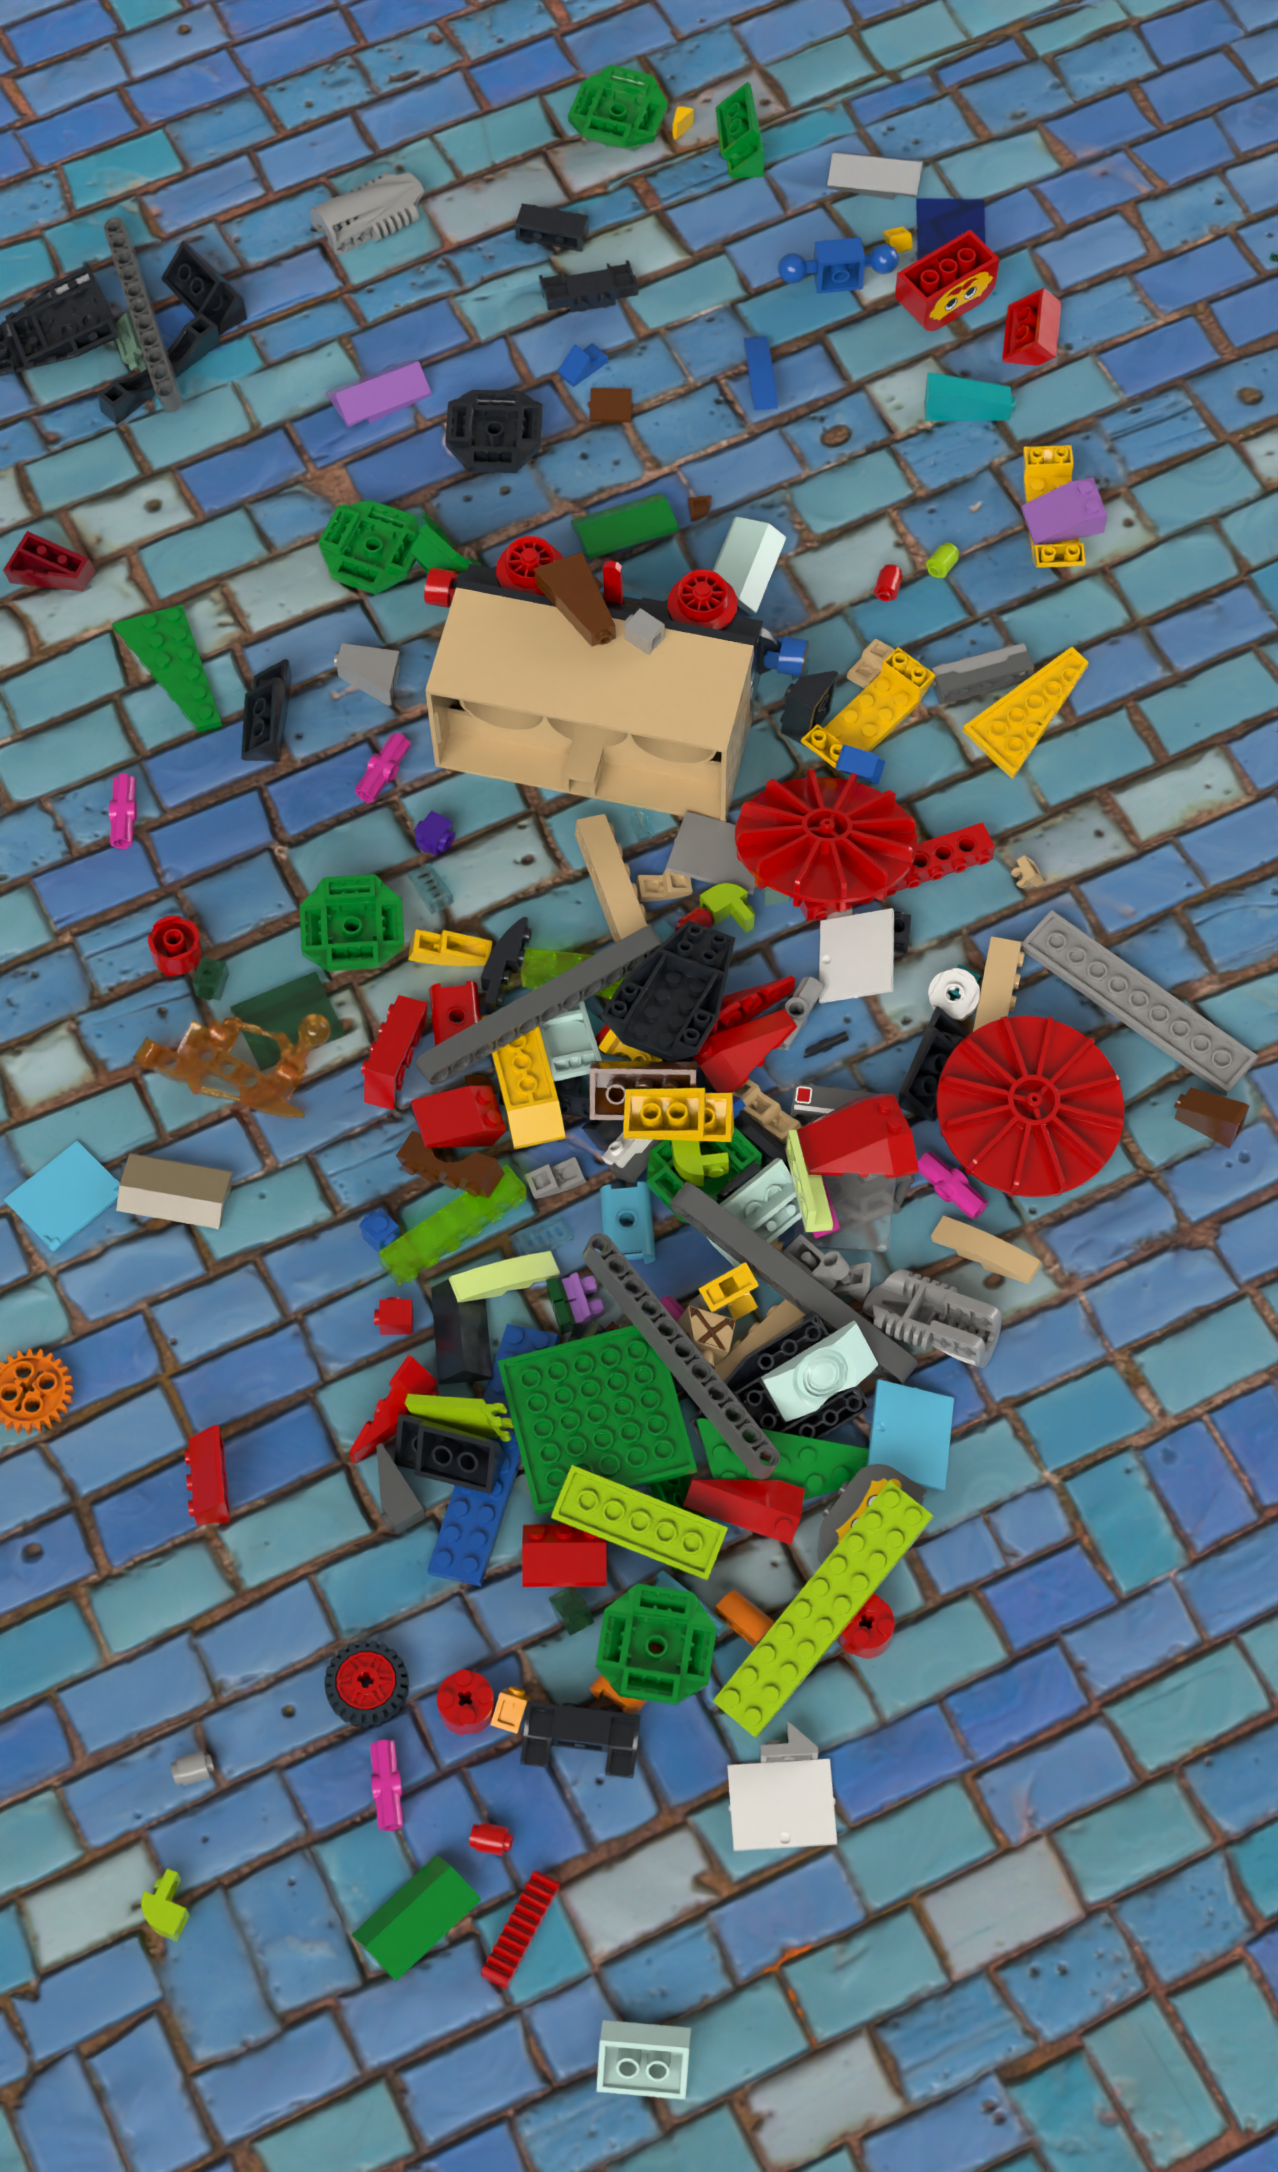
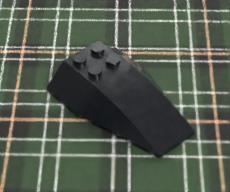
M90 266L47 285L41 290L42 294L35 299H32V297L24 302L25 306L15 314L11 312L5 316L6 320L0 324V377L76 358L119 338L120 332Z

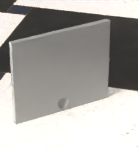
M686 811L677 838L674 839V846L666 866V871L715 885L723 883L735 884L745 889L751 895H753L756 887L755 877L737 859L735 846L736 825Z

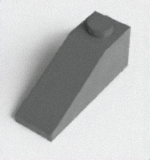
M382 1443L377 1445L380 1498L383 1512L380 1517L386 1528L390 1529L392 1527L396 1535L425 1519L424 1508Z

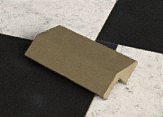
M130 1153L119 1184L116 1211L219 1229L222 1226L225 1200L230 1197L233 1171Z

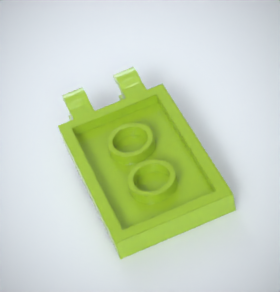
M407 1395L405 1405L414 1417L485 1438L499 1437L502 1441L511 1440L509 1432L504 1430L506 1428H514L512 1419H501V1417L496 1416L498 1413H507V1409L502 1403L486 1404L484 1399Z

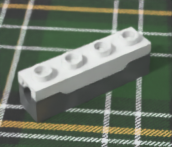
M622 1132L616 1141L610 1144L602 1159L607 1163L617 1179L634 1183L648 1166L649 1151L663 1140L624 1139Z

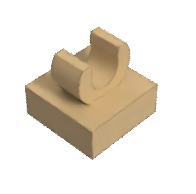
M1025 855L1016 860L1019 867L1013 869L1011 875L1017 878L1023 874V878L1016 883L1018 887L1025 888L1029 883L1038 887L1045 882L1033 860Z

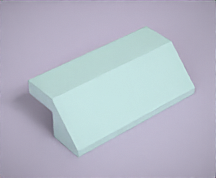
M735 517L713 572L718 573L733 587L737 596V605L749 615H753L758 610L786 537L769 523Z
M779 1158L773 1160L719 1204L769 1244L802 1217L792 1175L782 1159ZM708 1239L709 1242L735 1268L741 1265L733 1257H731L724 1250H722L715 1243H713L710 1239Z

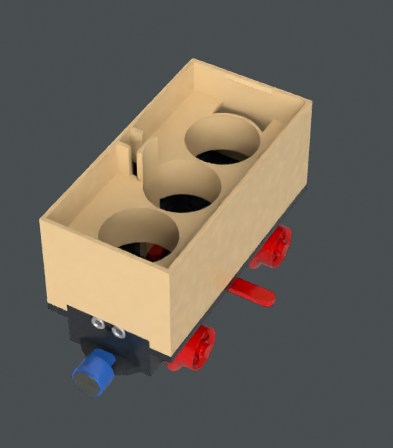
M524 536L513 541L502 552L496 566L493 568L469 563L467 571L458 575L455 571L431 567L425 582L424 601L426 604L450 608L425 690L436 767L683 817L685 812L688 811L726 822L754 715V701L761 674L774 669L777 670V673L797 677L802 676L808 657V640L784 636V638L775 637L771 632L763 628V621L739 616L737 613V596L733 587L716 572L706 569L689 572L673 586L668 599L665 601L644 597L640 600L623 596L622 565L609 560L604 562V592L600 593L615 623L616 639L611 640L605 645L599 644L592 647L536 585L534 568L563 559L557 549L545 539L537 536ZM640 608L665 624V638L650 655L625 640L624 623L631 614L635 615Z

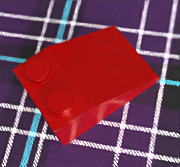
M466 1086L411 1101L425 1148L492 1147L506 1132L492 1086Z

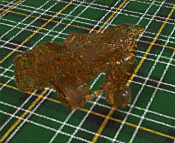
M312 1014L306 1016L299 1024L298 1035L300 1039L294 1047L284 1033L280 1032L276 1035L261 1030L257 1026L242 1022L238 1017L225 1018L223 1023L214 1019L208 1027L193 1019L177 1052L161 1046L146 1037L133 1056V1059L147 1069L153 1070L169 1080L187 1083L193 1095L203 1094L239 1101L245 1107L276 1117L304 1118V1112L290 1105L287 1101L308 1070L304 1061L313 1046L323 1045L329 1039L331 1026L328 1020L321 1015ZM241 1030L277 1040L281 1051V1059L272 1073H268L266 1076L229 1054ZM204 1053H213V1057L211 1060H201V1057ZM168 1062H177V1066L175 1069H165L166 1064ZM226 1066H235V1070L232 1073H223V1069ZM212 1075L240 1091V1096L203 1087L202 1079ZM256 1078L257 1082L254 1086H245L247 1079Z

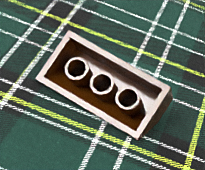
M591 1061L590 1120H624L625 1089L697 1088V1062Z

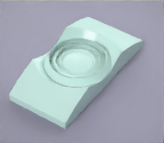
M584 1001L539 1026L553 1081L590 1074L591 1061H602Z
M852 1321L767 1373L761 1379L783 1419L789 1421L818 1410L829 1397L839 1391L857 1386L879 1364L857 1323Z

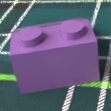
M1094 478L1069 482L1021 506L1034 546L1101 534L1105 530L1107 513Z

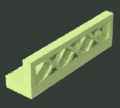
M788 1130L786 1155L805 1232L832 1230L833 1221L821 1175L808 1174L797 1130Z

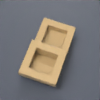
M875 638L863 651L861 659L848 671L847 679L865 689L881 674L882 662L895 649Z
M666 870L663 875H638L636 879L639 902L664 901L692 894L690 877Z

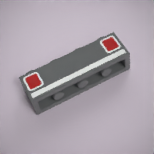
M795 1083L791 1117L799 1121L800 1124L806 1125L856 1098L878 1093H870L863 1089L846 1090L837 1086L821 1087L815 1086L812 1083Z

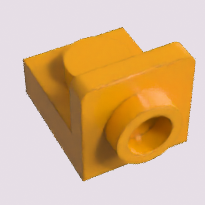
M510 1686L509 1689H503L499 1694L490 1725L517 1734L522 1724L527 1702L530 1701L531 1697L525 1695L526 1691L517 1687Z

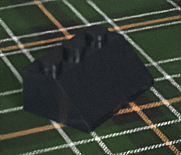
M828 671L800 676L795 684L791 683L784 695L787 699L782 707L785 711L780 718L782 723L780 733L805 746L801 743V739L817 724L821 726L831 711L838 672Z

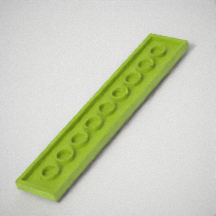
M889 1480L714 1698L713 1702L751 1735L758 1738L932 1521L934 1516Z

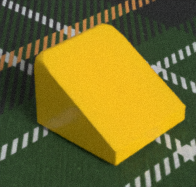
M680 106L676 108L673 120L674 139H678L693 125V108Z
M904 226L882 232L886 244L894 247L897 253L913 248L911 233Z

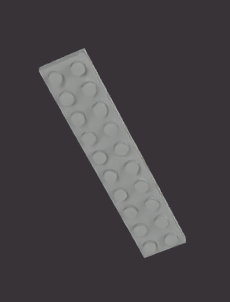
M1052 910L1021 943L1020 949L1225 1096L1229 1094L1258 1059L1255 1053Z

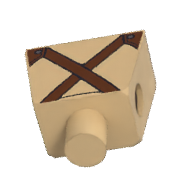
M688 1306L677 1320V1323L714 1369L715 1366L722 1362L730 1350L735 1320Z

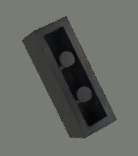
M524 203L521 205L515 222L517 240L579 252L583 251L589 232V217L586 215Z

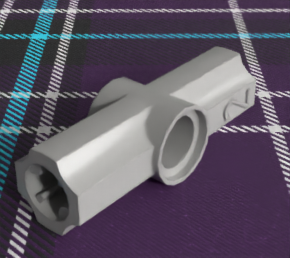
M804 977L793 997L787 1001L785 1010L796 1023L797 1028L778 1049L789 1051L799 1031L806 1025L808 1016L824 989V986L817 979ZM800 1012L801 1015H793L791 1013Z

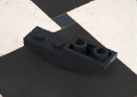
M528 917L519 919L503 934L484 966L481 975L482 990L488 991L485 999L486 1014L491 1015L498 1010V1007H503L505 992L502 991L504 984L508 985L511 972L518 973L520 964L524 965L527 950H524L525 943H530L532 928L528 926Z

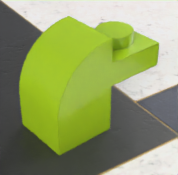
M723 883L710 888L700 895V907L708 909L714 919L712 921L713 925L718 924L731 915L745 933L754 928L755 912L747 904L748 892L742 887L731 883Z
M672 1140L674 1169L684 1182H689L695 1186H704V1176L716 1178L729 1172L727 1152L701 1155L699 1141Z
M167 1868L164 1876L160 1875L155 1883V1895L146 1891L143 1892L141 1907L143 1915L153 1931L178 1942L190 1915L186 1908L171 1902L181 1879L177 1872Z

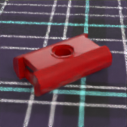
M466 981L464 986L441 987L440 983H436L429 988L435 1046L481 1020L478 985L476 982ZM455 1019L461 1020V1022L455 1023L452 1021Z

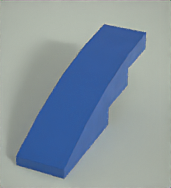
M767 336L744 338L749 388L754 410L778 409Z

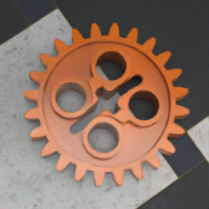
M29 1348L26 1356H23L21 1351L18 1350L17 1358L15 1359L8 1354V1363L0 1362V1425L5 1422L4 1426L7 1431L14 1426L16 1434H20L22 1429L25 1428L28 1435H31L32 1428H36L39 1433H42V1425L52 1429L51 1421L53 1419L61 1422L60 1412L68 1414V1409L64 1404L73 1403L69 1395L75 1392L73 1386H70L74 1382L71 1376H67L70 1373L68 1367H62L63 1363L60 1358L54 1361L53 1353H49L44 1358L42 1349L38 1351L37 1355H33L31 1348ZM25 1371L31 1372L28 1377L19 1378L21 1373ZM54 1383L52 1388L48 1390L42 1389L45 1384ZM17 1394L13 1400H5L7 1395ZM31 1406H40V1408L37 1411L28 1412V1409Z

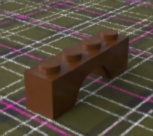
M414 1131L410 1133L396 1154L402 1165L401 1168L407 1174L423 1176L426 1180L433 1183L436 1181L444 1183L450 1189L456 1190L458 1188L464 1190L473 1197H478L479 1195L489 1199L505 1174L495 1158L477 1152L458 1162L441 1161L442 1152L439 1147L425 1148L421 1134Z

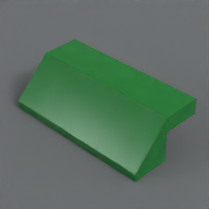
M660 493L570 521L572 530L579 535L583 554L589 559L679 531L666 497Z
M436 1854L351 1936L362 1948L371 1954L385 1973L397 1981L482 1899L451 1865Z

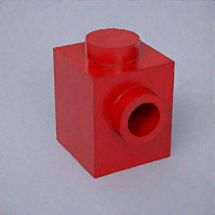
M388 1297L386 1300H379V1309H374V1325H379L380 1335H413L412 1299Z

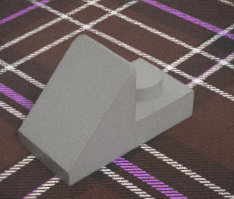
M869 1262L849 1266L850 1270L847 1276L837 1280V1285L830 1292L836 1297L850 1295L859 1302H863L870 1285L871 1264Z
M789 1722L786 1725L787 1743L782 1744L780 1740L767 1741L765 1745H760V1763L818 1759V1747Z

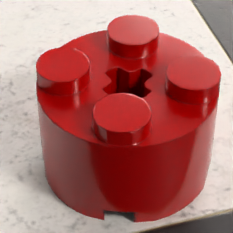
M172 915L158 920L153 925V929L148 935L149 949L155 966L166 976L185 974L201 964L203 953L198 929L192 921Z
M872 1594L838 1637L842 1648L847 1653L863 1659L875 1658L884 1653L892 1640L895 1618L892 1609L878 1595Z
M462 1669L448 1676L439 1687L437 1693L438 1711L442 1723L449 1731L457 1735L477 1734L489 1726L495 1711L494 1694L491 1685L482 1675ZM462 1701H471V1705L465 1703L463 1706H461Z

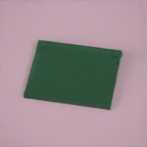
M316 972L307 974L230 1007L231 1013L260 1071L346 1036Z

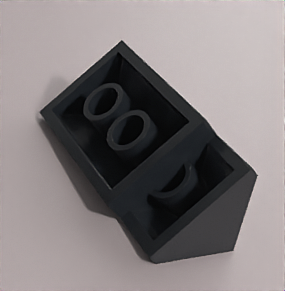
M182 241L162 275V281L195 317L202 313L216 324L219 335L246 321L247 315L243 296L186 241Z
M287 659L254 675L253 690L245 694L241 759L244 761H280L292 682L290 664Z
M936 1006L899 1092L898 1102L901 1109L931 1122H935L937 1119L936 1095L941 1072L953 1050L969 1035L940 1006Z
M449 1279L431 1288L438 1384L493 1380L486 1298L458 1302Z
M404 1413L398 1414L395 1465L413 1469L417 1476L488 1494L493 1492L506 1458L497 1441Z

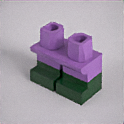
M576 1272L568 1278L557 1280L555 1277L546 1280V1290L561 1335L572 1332L575 1324H592L591 1319L604 1314V1307L600 1298L587 1301L585 1297L587 1294L597 1292L593 1275L579 1278Z

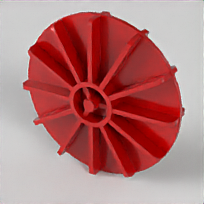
M808 769L807 778L791 780L781 784L775 779L767 781L765 791L758 794L751 801L743 803L735 827L737 859L755 877L756 887L764 889L768 886L777 892L793 897L794 907L799 908L802 901L805 900L818 903H836L838 911H845L846 902L863 900L873 896L880 901L885 899L888 889L896 885L904 877L909 876L917 852L916 823L914 818L908 816L903 808L895 802L896 794L892 790L881 793L874 788L858 783V775L856 773H852L849 780L816 777L814 769Z
M1003 1016L999 1020L976 1029L953 1050L946 1061L938 1082L936 1109L940 1134L944 1137L952 1154L966 1169L965 1172L968 1175L972 1174L986 1185L1005 1192L1010 1197L1014 1195L1035 1198L1056 1197L1083 1185L1101 1171L1109 1161L1120 1140L1124 1125V1100L1119 1075H1116L1108 1059L1094 1044L1095 1040L1092 1037L1088 1039L1072 1027L1054 1021L1052 1016L1047 1018Z

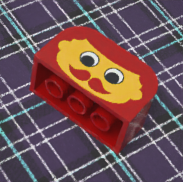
M968 230L899 271L896 278L895 298L926 331L938 330L981 304L990 295L997 281L999 258L971 230Z

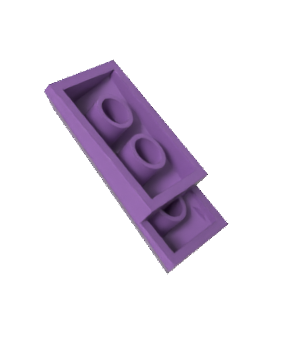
M408 360L326 391V395L347 427H350L366 419L369 424L431 396V390L419 361Z

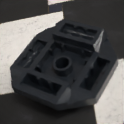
M469 391L458 399L448 402L446 447L468 472L517 473L541 449L543 404L534 401L522 391Z

